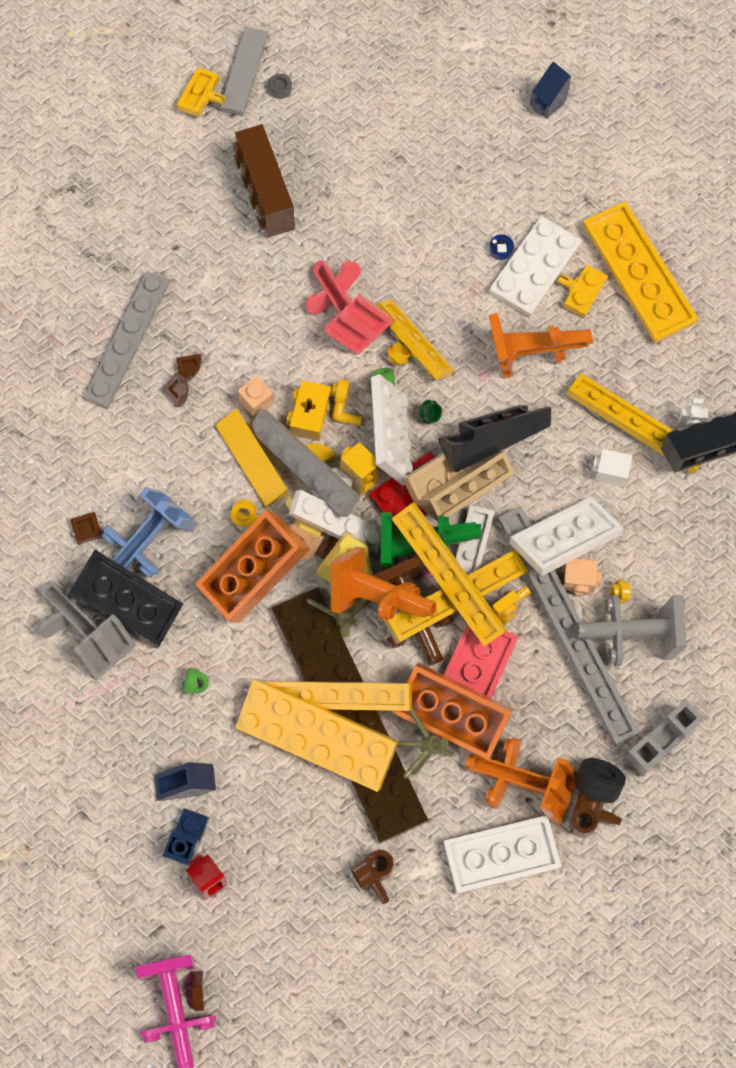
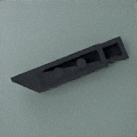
M517 405L459 422L460 433L438 438V443L451 469L456 473L551 426V407L545 406L529 411L528 405Z

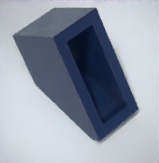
M554 61L533 89L530 100L532 109L537 114H542L546 119L566 102L571 81V75Z
M188 762L154 775L157 801L196 797L216 790L213 764Z

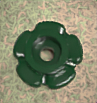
M434 400L424 401L419 409V417L422 419V422L430 424L439 421L442 416L441 406Z

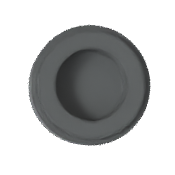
M285 74L272 76L268 82L269 93L277 99L288 97L292 92L291 79Z

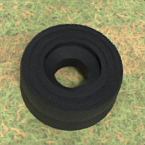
M598 758L584 759L574 778V784L582 794L602 803L617 801L626 782L624 773L618 767Z

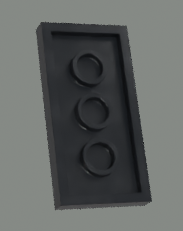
M97 550L91 553L67 594L106 619L114 614L126 631L156 649L160 647L183 606L182 602Z

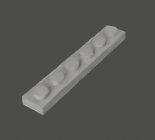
M146 271L84 396L85 401L109 409L170 284L169 279Z
M260 409L249 427L251 432L341 517H348L360 495L268 410Z

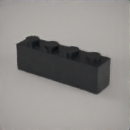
M736 412L726 417L718 416L704 424L696 423L681 431L673 430L668 433L661 446V450L674 473L736 454Z

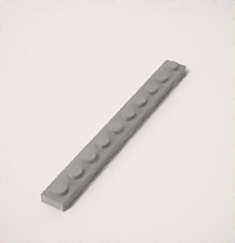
M522 507L498 516V521L509 543L511 536L531 527ZM519 554L528 570L525 574L614 745L617 746L638 736L640 732L592 640L577 638L576 624L582 621L555 570L541 576Z

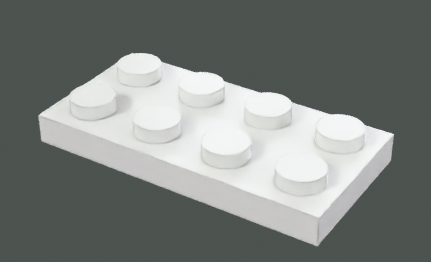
M541 216L490 287L489 294L530 318L582 245L583 240Z
M378 374L371 377L376 465L401 485H405L402 478L409 475L413 470L409 453L411 443L408 438V428L410 426L406 409L408 400L404 393H401L390 381H387Z
M590 496L511 536L510 545L543 576L622 535L623 527Z
M546 815L443 841L457 895L562 868L549 819Z

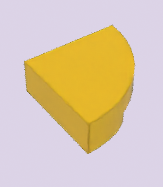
M312 443L306 445L325 464L336 458V453L323 444Z

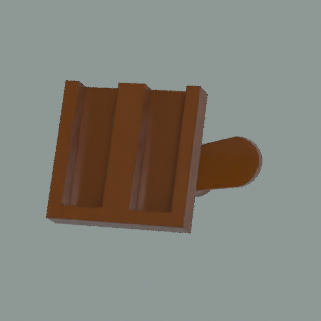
M417 555L373 576L397 586L420 578L424 563ZM453 614L431 626L438 624L441 628L454 621L452 618ZM429 627L414 634L429 666L435 665L444 659ZM392 635L386 639L387 644L391 645L393 649L407 642L405 639L397 644Z

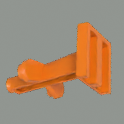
M499 314L488 315L504 379L513 377L512 363L520 356L554 352L556 363H562V360H566L564 350L589 347V344L594 343L591 329L560 331L559 326L548 325L549 331L503 333Z
M355 547L331 562V612L342 613L363 598L380 604L378 616L384 621L392 620L395 617L396 609L424 618L427 616L433 617L436 613V601L420 596V590L415 584L406 582L396 586L365 573V548Z
M515 737L512 739L508 738L504 744L503 752L506 754L504 763L492 759L487 760L477 754H470L465 764L466 770L498 780L494 788H489L486 793L485 802L490 807L497 809L501 804L508 785H512L544 796L540 806L541 810L551 823L562 826L576 787L574 784L576 772L568 760L557 758L551 777L517 768L515 765L521 748V740Z

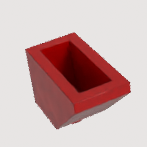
M208 854L204 857L199 855L192 859L189 868L186 869L188 876L205 900L228 885L225 876Z

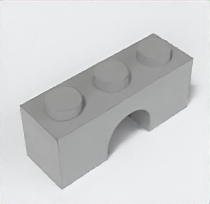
M685 699L654 731L638 742L627 753L625 759L644 777L690 735L705 718Z

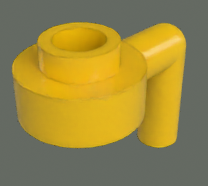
M340 379L339 383L334 382L331 397L335 398L332 414L333 420L361 426L363 417L343 413L351 381Z
M240 499L232 506L231 519L239 526H249L259 517L255 504L250 500ZM245 508L248 510V512L243 513L240 511V509Z

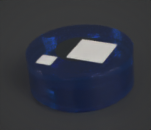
M499 234L491 239L489 252L493 258L505 260L512 255L514 243L509 236Z

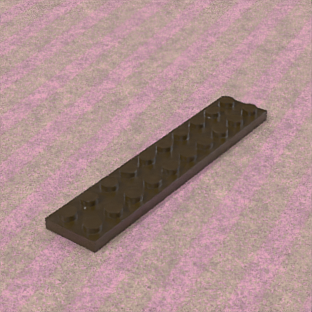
M319 587L271 607L304 681L363 682L333 616L307 603L308 599H312L328 607ZM327 709L389 736L377 710ZM396 750L380 791H374L350 780L379 844L429 821L409 777L407 779L403 777L406 771Z

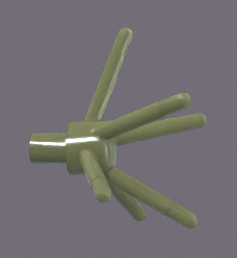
M362 598L354 609L348 608L342 613L331 612L330 608L312 599L307 600L308 604L336 618V624L340 626L339 631L342 637L349 636L351 626L360 624V621L355 619L356 614L372 602Z
M413 707L409 712L419 727L415 732L422 739L421 741H399L397 747H420L422 754L403 775L405 779L412 773L416 775L432 754L441 752L449 757L454 755L453 752L446 749L449 744L446 738H439L436 735L430 736Z

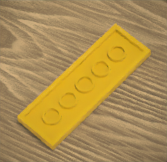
M626 201L583 221L582 226L655 344L698 323L699 318Z
M257 678L253 679L235 726L240 731L377 792L382 787L399 743L398 740Z

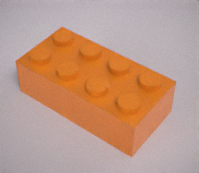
M265 510L195 585L229 622H241L301 560L310 548L276 512Z
M421 663L416 664L407 683H412V707L425 728L489 760L514 709ZM393 711L394 714L416 724L409 711Z

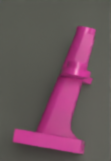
M191 954L136 966L137 978L142 981L159 977L169 1023L168 1026L139 1032L140 1038H144V1043L161 1040L160 1034L170 1032L178 1068L195 1067L187 1028L198 1026L199 1031L215 1027L214 1022L217 1021L216 1015L190 1021L185 1019L177 973L196 969L195 961Z

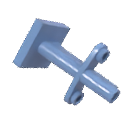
M145 487L140 496L153 506V511L129 541L108 525L103 529L104 533L102 536L113 545L117 542L123 546L112 559L113 561L128 569L137 559L142 564L140 570L152 578L153 575H157L160 572V569L143 554L145 549L170 522L177 528L193 531L199 523L164 492Z

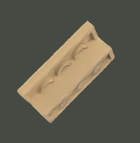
M499 451L456 473L451 469L444 453H441L402 479L413 501L438 522L439 515L444 514V517H450L515 474L505 451Z

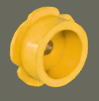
M396 342L393 346L388 347V359L393 364L403 365L408 363L411 353L405 345Z
M618 579L610 587V597L611 595H618L620 605L622 602L630 600L631 589L629 582H622L621 579Z

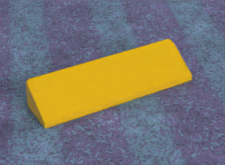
M237 409L233 410L215 426L267 508L288 496V490Z

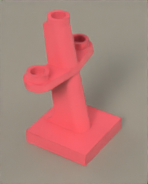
M319 260L314 264L312 271L324 290L309 296L306 300V308L309 313L316 315L334 304L339 314L324 329L329 336L359 355L394 321L389 314L359 294L352 300L347 293V290L361 274V268L356 262L345 261L341 265V270L337 276L326 261Z

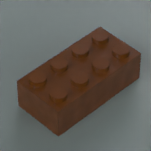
M263 124L235 132L236 142L232 143L235 153L233 155L237 169L241 168L243 174L241 179L244 188L249 190L251 207L257 211L258 216H256L260 230H265L267 238L295 230L294 206Z

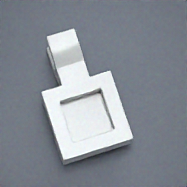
M693 398L691 407H682L679 414V425L689 428L696 423H706L708 409L702 408L704 399Z

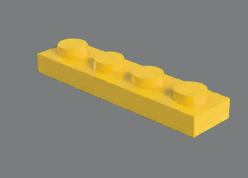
M393 300L381 301L376 305L391 316L394 322L389 327L395 332V337L410 349L411 355L425 366L427 373L432 378L440 380L449 378L455 370Z

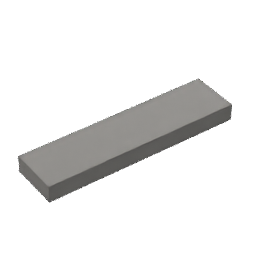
M245 27L224 95L226 100L223 105H220L221 111L244 116L268 38V31Z

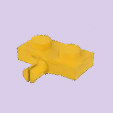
M197 67L177 103L178 110L200 117L205 106L210 101L223 105L226 96L214 92L220 81L219 74Z
M588 264L581 275L575 280L562 273L557 282L569 288L568 298L563 307L585 318L608 276Z
M526 585L517 592L512 590L492 606V610L503 625L508 624L516 617L514 613L518 609L519 602L528 595H531V591Z

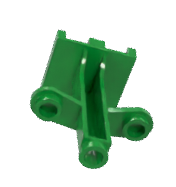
M381 513V566L383 571L394 566V557L416 553L399 528L395 526L392 520V513ZM441 514L438 517V526L433 527L447 547L457 543L481 539V524H476V522L449 525V517H444V514Z

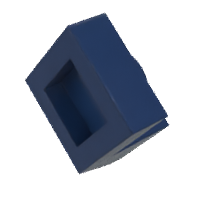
M184 808L176 830L171 832L163 857L189 866L201 843L210 818Z

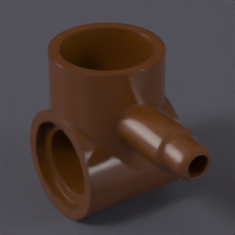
M580 792L569 820V828L575 836L586 838L595 831L599 820L619 826L622 818L603 810L605 803L592 800ZM580 816L587 817L591 824L590 827H580L577 823V818Z
M375 850L368 857L351 866L350 870L363 891L371 887L382 904L389 902L387 892L380 881L386 880L391 876L394 860L389 852ZM377 859H383L388 867L385 871L378 872L373 868V862Z

